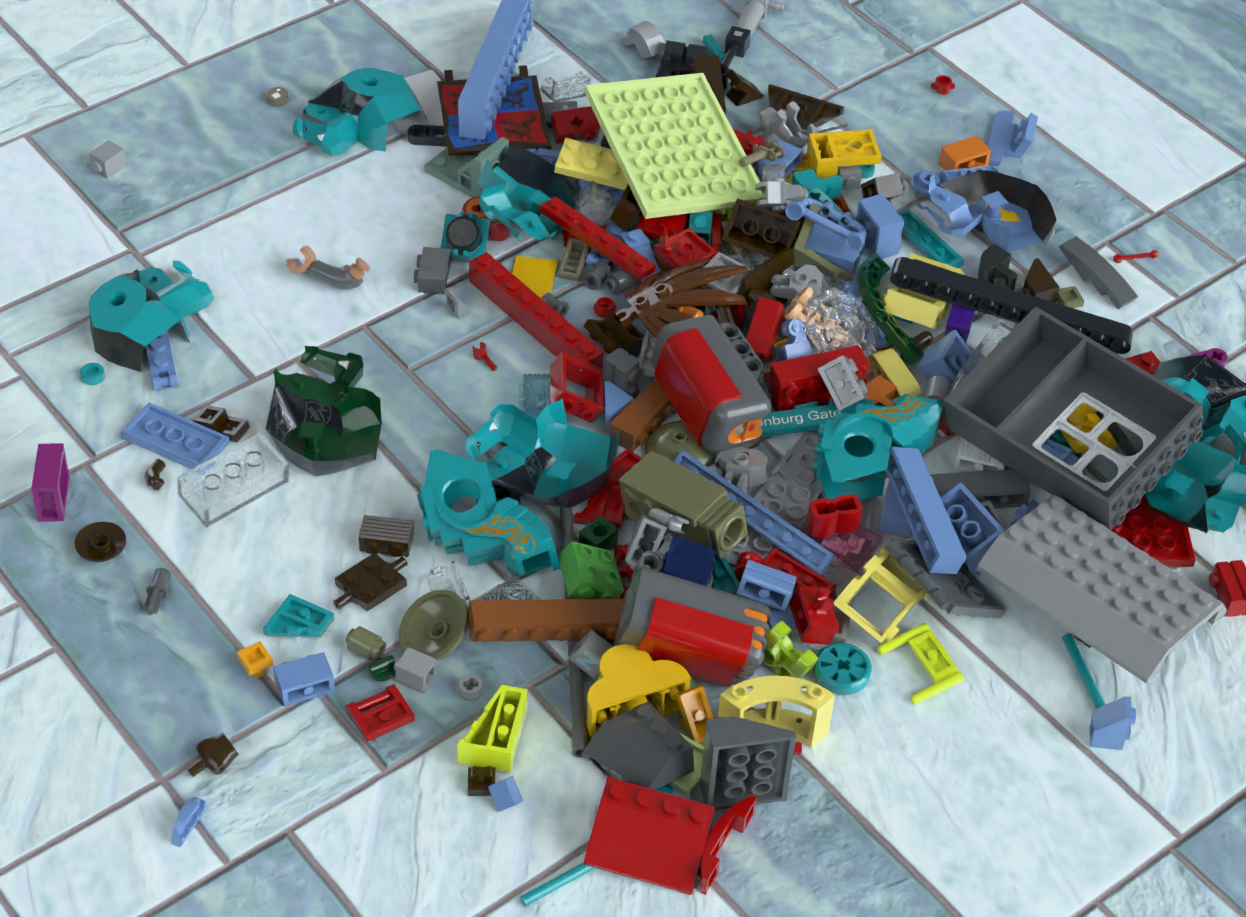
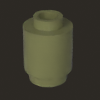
M358 626L356 629L352 628L346 637L347 649L368 660L381 658L386 648V642L382 640L381 636L361 626Z

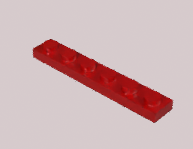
M553 197L541 204L540 213L640 281L655 272L656 264L557 197Z

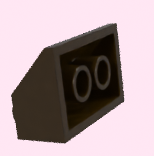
M737 198L721 240L771 258L784 248L792 247L800 221L791 220L787 216Z

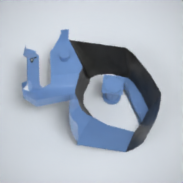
M979 170L935 185V174L930 177L929 195L931 201L949 215L951 220L949 227L945 225L943 218L930 208L922 206L916 200L918 208L926 209L937 221L942 232L963 238L974 228L978 232L985 233L997 246L1008 253L1042 242L1057 220L1051 202L1038 185L1017 177L987 170ZM1000 208L1006 211H1014L1021 221L1009 222L1000 220Z

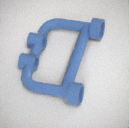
M812 198L792 201L787 205L785 213L789 219L798 220L803 216L845 238V245L850 251H859L864 246L867 229L861 223L854 220L852 213L845 212L842 214L835 210L831 202L821 203ZM812 203L820 206L819 214L806 207H810ZM824 207H827L829 209V212H826L824 210ZM827 217H830L838 221V224L830 221L829 219H827ZM843 217L848 218L849 223L845 222ZM849 227V228L855 230L856 232H851L850 230H848V229H846V228Z

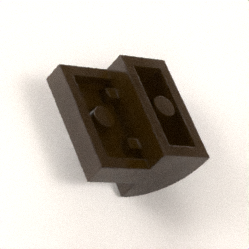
M607 313L603 320L587 319L583 327L590 333L589 335L592 339L604 346L603 349L607 353L611 354L617 348H622L634 357L640 355L644 335L633 324L624 328L616 314Z

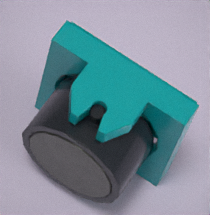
M463 211L457 212V215L446 214L441 248L450 249L451 260L469 262L482 255L487 249L491 220L478 218L472 212L465 214Z

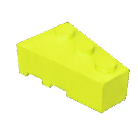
M501 685L485 706L480 718L473 722L471 730L465 738H461L458 742V764L476 767L491 766L495 767L497 771L511 773L528 710V689Z

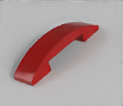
M751 795L735 804L717 821L705 843L701 862L700 892L702 894H707L718 875L720 859L716 857L732 829L741 833L744 832L755 813L757 797Z

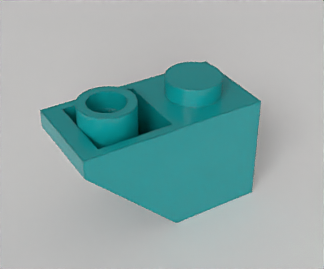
M713 211L690 213L689 228L710 245Z

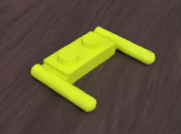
M926 622L877 647L878 653L884 655L908 643L912 652L935 683L911 695V702L913 704H918L964 681L962 673L958 671L956 664L932 630L929 629Z

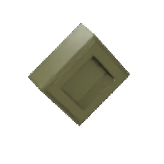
M1076 286L1059 289L1058 304L1071 308L1083 307L1084 299Z

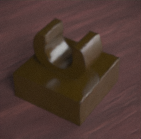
M468 767V796H491L488 786L495 783V767Z

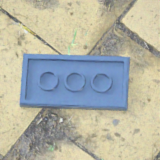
M150 402L120 432L122 439L201 474L230 443L228 436Z

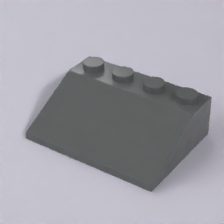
M734 716L717 717L707 720L700 788L704 803L715 807L714 810H722L733 807L751 795L757 797L756 805L786 801L796 740L795 732Z

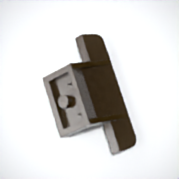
M784 248L743 276L741 279V295L746 298L753 288L758 290L764 289L771 294L770 288L773 286L771 282L773 276L783 274L785 270L795 264L793 249ZM775 297L776 301L781 302L784 308L790 304L787 303L788 299Z

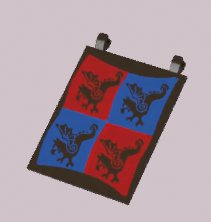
M527 65L519 66V76L511 77L510 85H507L506 95L502 97L501 107L497 108L496 119L492 120V129L490 132H487L484 140L459 136L458 99L467 79L453 80V70H444V81H437L448 156L478 154L501 137L509 140V148L513 143L524 149L538 150L539 148L552 150L537 75L528 76Z

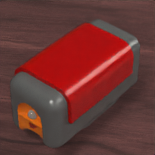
M713 315L695 317L664 326L658 334L650 363L655 370V379L698 446H704L709 452L717 453L757 442L762 435L761 421L763 417L769 415L771 402L757 382L763 364L740 329L732 323L718 324Z

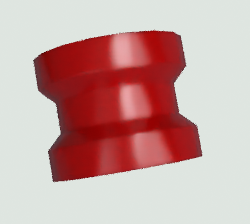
M748 551L738 555V566L735 569V576L739 581L748 559L762 564L760 555Z

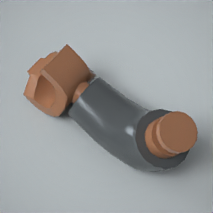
M308 245L303 246L299 250L305 256L304 264L298 258L286 259V266L290 271L302 273L309 270V274L323 282L346 290L360 286L363 283L364 271L368 272L370 270L369 265L361 258L355 260L356 264L352 263L350 266L345 265L340 268L320 260L316 261V255Z

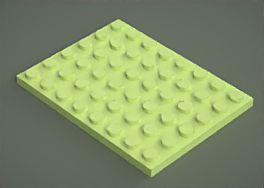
M704 73L585 85L584 93L645 219L734 208L737 198L754 205L759 200L766 199V193H762L761 190H755V185L760 181L751 164L745 167L739 165V160L746 157V154Z

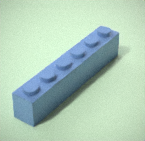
M892 447L887 474L929 573L957 574L965 562L966 554L919 449Z

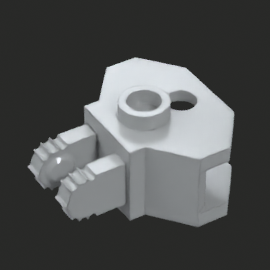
M772 179L771 181L759 182L755 185V190H761L762 193H766V199L756 202V205L773 212H784L789 203L806 200L808 196V191L805 187L789 184L784 179Z
M805 264L797 271H791L790 275H774L771 279L773 286L770 288V292L774 297L788 299L787 303H791L804 287L810 286L814 291L810 301L817 309L820 304L823 274L815 265Z
M735 447L721 451L719 467H721L723 478L744 493L746 489L750 490L751 487L767 482L769 478V473L766 471L768 457L760 450Z

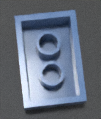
M961 482L942 496L941 500L965 551L966 559L963 565L974 574L978 571L976 568L996 538L1005 530Z

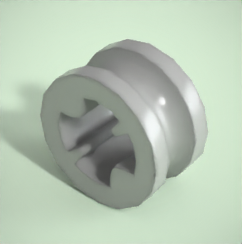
M476 675L463 676L459 681L460 697L466 701L478 700L482 695V680ZM469 686H474L472 690H467Z

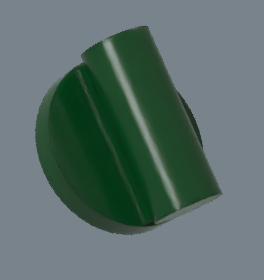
M393 655L376 659L367 665L371 678L376 681H387L395 674V658Z

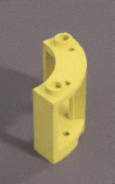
M913 253L909 254L908 258L964 274L959 268ZM895 285L892 289H888L887 294H883L886 303L885 311L887 313L933 329L939 325L937 319L943 320L949 309L946 301L909 291Z
M886 545L881 548L879 555H874L863 567L866 573L862 577L860 575L854 577L834 601L835 606L880 643L886 639L891 641L900 630L897 628V625L923 597L926 599L930 597L916 583L915 578H912L899 564V561L895 560L885 549ZM870 578L904 605L883 632L848 605Z
M789 676L756 677L740 682L720 694L718 717L734 716L794 731L796 741L812 748L829 733L835 694L815 683ZM766 702V708L744 712L752 706ZM782 702L803 706L812 711V716L794 710L782 709Z

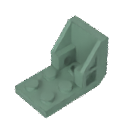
M501 137L478 153L477 157L475 155L448 156L446 148L424 165L425 172L471 198L480 197L483 189L476 182L487 160H489L492 169L498 166L509 150V140Z

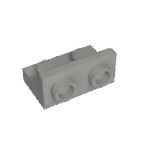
M842 355L818 368L840 412L860 401L868 399L866 393L869 390L863 379H858L855 373L858 369L852 358L848 359Z

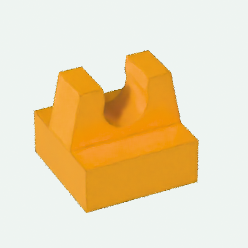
M261 641L237 651V659L248 675L254 674L256 679L266 675V668L273 666V659Z

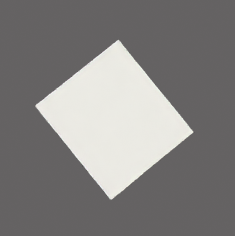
M433 69L406 77L405 80L416 95L428 123L422 112L418 110L393 121L403 135L408 134L407 130L412 125H436L442 123L443 119L437 88V81H441V79Z

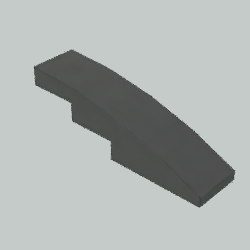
M1077 236L1059 246L1083 281L1090 280L1101 296L1107 293L1118 310L1138 298V295L1115 268Z

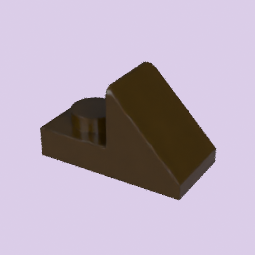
M730 69L725 74L731 80L729 84L732 87L726 95L735 106L750 103L764 96L753 83L734 70Z

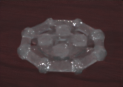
M829 287L822 294L808 299L806 302V324L803 331L804 334L809 336L819 353L832 351L834 348L842 349L860 345L866 358H869L870 354L877 352L875 343L879 326L863 304V299L860 296L855 297L837 290L836 287ZM829 300L832 306L826 308L823 303ZM816 312L821 315L820 323L815 324ZM857 314H859L862 317L861 320H859ZM842 323L843 327L846 328V330L843 331L839 327V324ZM865 330L867 331V340L864 339Z

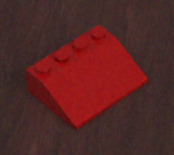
M607 777L583 864L691 895L715 807Z

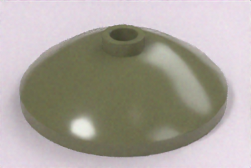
M682 420L672 421L658 427L651 433L645 445V455L652 450L659 455L666 456L671 461L675 460L681 450H684L707 467L712 465L717 457V453L709 452L704 446H698Z
M442 589L428 592L418 598L408 608L400 624L399 641L403 651L405 652L409 647L435 658L436 661L452 653L461 643L468 629L469 612L465 601L456 593Z

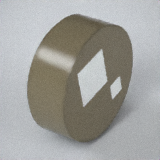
M282 87L271 88L267 92L268 103L273 106L285 105L289 100L288 91Z

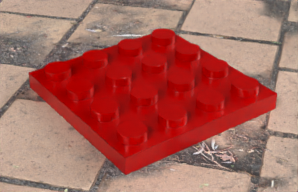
M1145 494L1142 496L1139 505L1135 509L1131 508L1128 511L1124 521L1118 526L1115 525L1111 530L1163 565L1194 567L1196 560L1188 527L1180 526L1152 511L1146 502Z

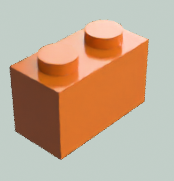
M976 135L941 147L939 165L944 170L988 166L991 149Z

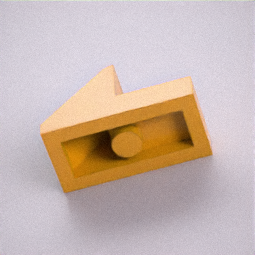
M698 685L676 694L682 715L678 716L677 720L688 737L701 744L705 740L706 721L714 719L704 687Z

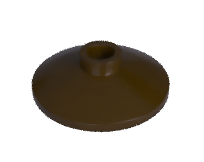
M111 522L89 524L82 528L75 538L77 553L82 558L92 562L111 560L117 557L126 546L125 532L120 526Z

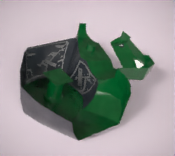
M305 346V352L302 354L300 363L334 376L335 381L330 384L323 379L299 373L281 374L278 372L277 367L273 371L275 387L265 429L288 461L316 477L337 473L376 461L382 425L380 397H377L373 392L355 387L363 376L364 364L361 355L351 352L347 355L320 350L318 346Z

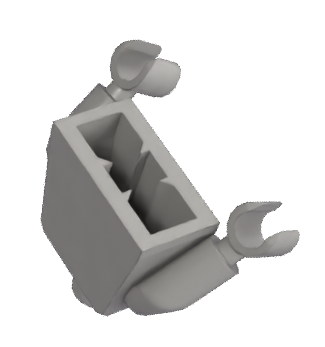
M659 508L651 509L647 516L642 514L628 545L625 562L634 570L635 565L644 552L649 550L657 552L667 527L671 531L685 534V532L681 531V526L683 523L689 524V521L673 516Z

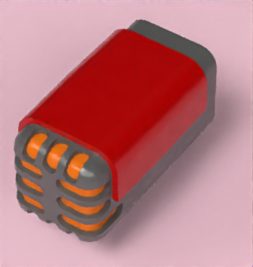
M649 550L641 555L634 567L631 583L623 600L614 646L623 644L637 646V650L646 651L653 661L669 660L683 666L691 677L728 687L731 683L736 685L749 680L763 662L765 657L763 651L767 646L766 637L770 629L768 624L771 621V611L763 603L711 588L713 578L708 568Z

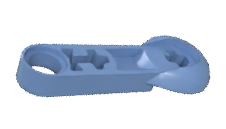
M992 166L942 170L941 173L920 171L912 176L911 185L917 194L930 198V177L934 174L935 185L979 170L998 173L999 171Z

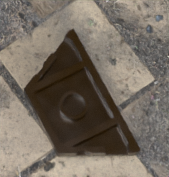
M768 85L769 106L774 108V110H787L786 106L792 101L800 107L796 119L802 130H808L807 127L810 124L819 128L842 116L844 113L843 106L775 85Z

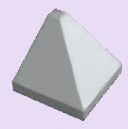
M446 288V306L455 317L459 319L471 314V310L451 288Z

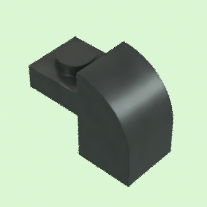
M996 244L987 248L981 255L977 274L978 279L1014 290L1018 274L1009 269L1011 254Z

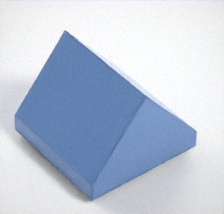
M513 776L488 786L498 812L523 802Z

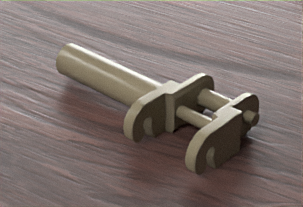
M767 139L764 142L765 147L762 145L758 147L757 144L753 145L754 153L741 158L739 165L745 167L761 159L774 162L777 157H785V150L773 140L770 142Z

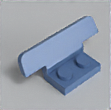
M998 111L995 115L987 145L991 149L988 165L999 166L1003 155L1020 159L1032 143L1038 116L1030 113L1027 119L1023 118L1019 125L1012 123L1015 111Z

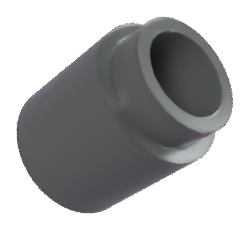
M621 268L607 275L606 287L613 294L619 295L638 284L640 280Z

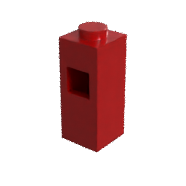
M763 297L759 298L746 340L760 360L768 361L785 309L781 302Z

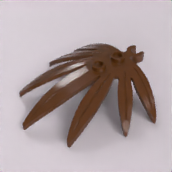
M707 258L685 263L665 274L663 271H660L645 279L639 288L636 284L624 292V297L631 307L619 310L616 316L624 328L630 326L639 317L644 326L657 338L660 330L666 326L662 321L670 324L693 318L686 313L674 310L673 308L747 305L743 296L731 292L712 289H690L725 277L748 272L746 266L723 265L688 272L698 266L707 264L712 259Z

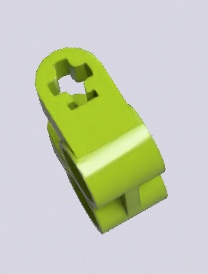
M782 620L769 631L766 637L767 646L763 651L765 654L763 663L770 667H775L777 676L802 678L819 658L810 649L805 653L793 650V644L788 637L791 629Z

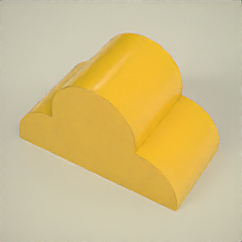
M623 644L607 650L600 660L599 680L588 691L586 731L589 740L591 741L603 722L647 702H650L664 717L681 712L676 694L690 689L691 677L687 670L673 661H653L646 651L637 650V646Z

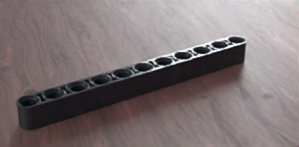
M899 257L893 263L890 281L897 287L1018 324L1035 307H1038L1116 354H1126L1131 350L1133 329L1127 324L907 257Z

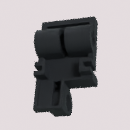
M667 40L656 78L689 74V66L693 64L694 56H709L708 47L694 44L686 46V43Z

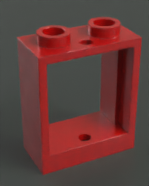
M562 351L550 365L551 403L562 399L566 413L592 423L604 409L603 368ZM566 379L585 387L586 398L567 391Z

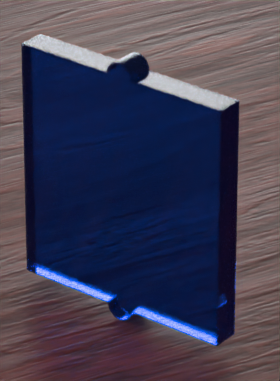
M672 536L669 549L664 554L666 560L662 573L707 586L709 574L713 571L712 562L715 550Z

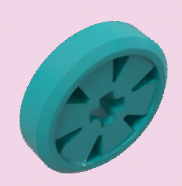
M834 643L825 646L816 655L819 660L814 664L815 679L823 688L839 695H850L861 691L869 683L872 664L868 655L857 646L847 643Z

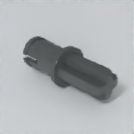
M157 568L155 570L152 583L146 589L147 597L143 611L147 612L148 615L158 613L162 599L167 595L166 587L171 573L165 568Z

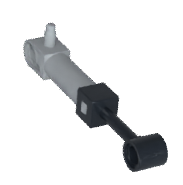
M772 0L746 1V7L738 22L730 28L725 38L724 53L726 55L722 63H720L724 91L728 87V77L725 74L729 71V65L734 56L744 57L750 46V38L761 18H765L769 9L783 11L785 8L783 4Z

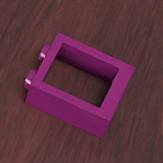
M64 443L38 444L31 487L38 522L64 521L70 481Z

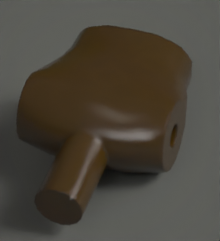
M753 288L745 300L749 305V310L755 312L760 297L776 301L775 297L767 290Z
M222 732L218 736L202 740L196 746L200 759L189 766L187 770L192 777L205 768L218 775L224 772L239 754Z

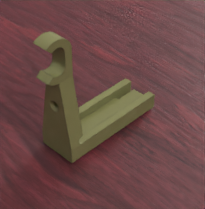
M812 203L808 209L818 213L820 206ZM803 217L791 247L794 253V265L799 267L805 264L815 265L824 276L831 278V284L835 283L838 278L851 282L855 278L854 275L835 266L811 249L804 248L814 222Z

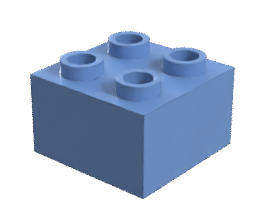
M883 194L859 200L856 221L867 229L865 249L870 255L877 253L882 259L897 255L901 244L902 228L904 227L902 216L895 211L891 202Z

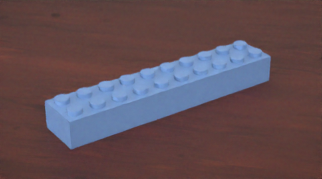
M501 1L458 99L460 137L484 140L487 132L491 131L492 120L496 119L497 108L501 107L502 97L506 95L507 85H510L511 74L515 73L516 63H519L520 52L524 51L525 41H528L529 31L533 29L534 21L533 18H530V13L533 11V1Z

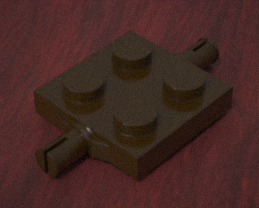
M373 553L334 578L335 585L344 594L333 601L335 607L340 610L348 603L353 602L368 612L407 586L406 578L398 572L405 566H408L407 560L401 556L393 563H388L376 553Z

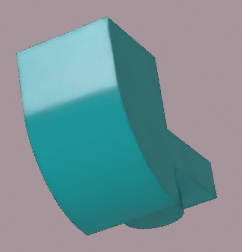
M809 169L792 173L791 184L805 187L807 191L812 188L822 189L831 199L841 197L843 179L840 175L819 179L814 170ZM812 193V194H811L812 199H815V200H817V201L823 203V202L819 199V197L821 196L820 193H818V194Z

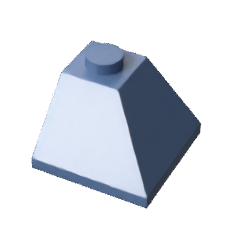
M953 330L925 352L918 367L928 380L933 376L947 378L951 383L950 390L953 391L980 362L958 332Z

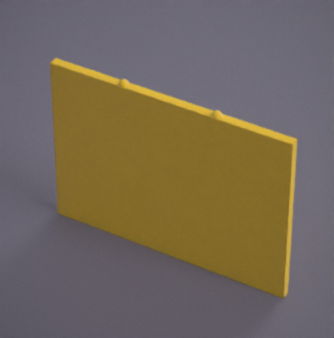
M516 256L512 274L542 298L546 293H552L558 260Z

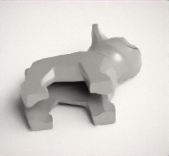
M794 101L786 106L787 110L780 109L776 111L772 107H767L760 112V125L764 129L763 139L771 134H775L780 140L803 148L808 144L809 134L818 133L817 128L813 124L807 127L808 130L801 129L796 119L800 107Z

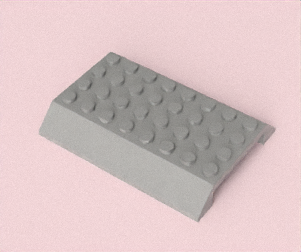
M1055 494L1001 533L976 568L1145 683L1160 671L1166 656L1206 621L1213 625L1227 612L1224 604L1211 594L1200 589L1188 579L1183 578L1168 566L1163 565L1146 552L1135 547L1126 539L1118 536L1106 526L1098 523Z

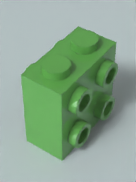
M571 541L558 555L569 597L577 599H617L624 592L613 551Z

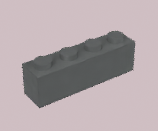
M1012 469L930 475L941 497L962 482L980 503L989 500L995 509L1020 507L1023 503L1027 505L1031 491L1028 480Z

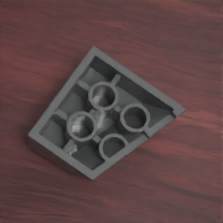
M650 702L603 722L582 752L583 758L589 761L591 759L596 760L601 764V768L607 771L612 769L621 774L623 780L653 790L694 772L693 746Z

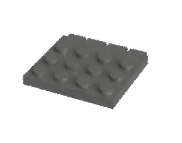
M892 538L886 544L885 549L895 560L899 561V564L912 578H915L916 583L926 594L930 595V598L937 606L948 614L1001 618L1006 612L1005 608L963 564L957 574L929 573L916 541Z

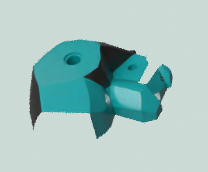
M176 260L173 261V267L184 277L183 280L173 283L161 268L153 266L142 271L136 269L132 273L114 277L102 284L89 299L90 330L95 352L109 362L141 372V361L145 346L180 321L183 324L188 339H190V333L184 318L207 308L214 299L212 291L206 282L193 277L192 271L184 263Z
M1240 436L1234 457L1200 441L1193 442L1188 447L1184 457L1177 459L1172 464L1169 473L1165 476L1162 475L1157 480L1154 489L1151 492L1145 493L1146 502L1150 509L1180 526L1197 529L1206 534L1210 530L1224 533L1227 529L1232 528L1240 506L1246 504V466L1239 464L1242 453Z

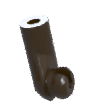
M923 331L910 339L920 350H923L932 343L933 336L930 332Z
M156 459L144 474L146 484L155 491H158L164 485V480L159 476L166 467V464L160 459Z

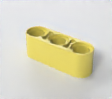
M893 348L869 355L868 361L876 377L878 375L882 376L897 387L895 398L901 397L904 394L921 397V389L918 382Z

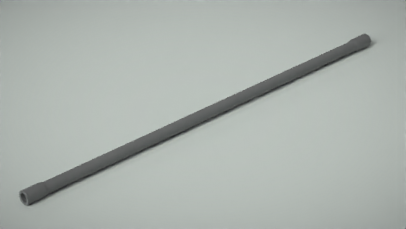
M559 507L562 551L571 541H574L572 507ZM564 582L565 599H577L568 596ZM567 640L573 729L571 734L572 752L575 757H582V752L588 745L582 669L569 660L576 643L580 640Z

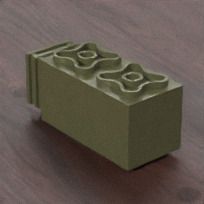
M652 450L618 480L625 506L624 511L630 519L639 521L642 514L647 516L651 509L659 508L673 516L689 521V524L683 523L681 526V531L685 532V534L671 531L669 527H667L664 534L665 536L670 533L673 541H677L682 536L684 547L687 544L690 547L693 544H697L698 547L702 545L712 555L722 559L748 534L744 506L740 503L738 504L735 500H730L727 489Z

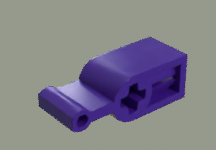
M952 304L944 337L951 331L956 330L964 342L967 343L975 310Z

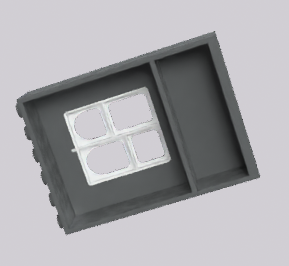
M1035 307L943 400L946 426L949 430L1046 492L1064 499L1067 503L1106 526L1109 530H1112L1115 525L1118 526L1124 521L1128 511L1131 508L1135 509L1139 505L1142 496L1154 489L1157 480L1162 475L1165 476L1169 473L1172 464L1177 459L1183 458L1188 447L1193 442L1196 443L1203 433L1201 403L1038 307ZM1083 403L1104 415L1103 419L1088 433L1082 432L1066 421L1079 405ZM1116 422L1137 434L1143 441V448L1136 455L1123 456L1100 443L1097 439L1112 423ZM1058 429L1064 431L1088 446V451L1074 465L1064 463L1041 448V445L1054 431ZM1097 455H1103L1116 464L1118 468L1117 476L1112 481L1106 483L1093 481L1085 476L1082 471Z

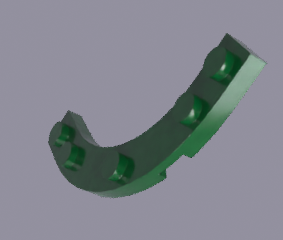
M874 253L858 268L857 282L861 293L860 299L867 307L876 324L885 334L886 342L900 352L901 358L906 363L914 366L922 359L924 353L904 332L893 315L885 311L886 303L877 286L880 284L881 277L891 268L877 253Z

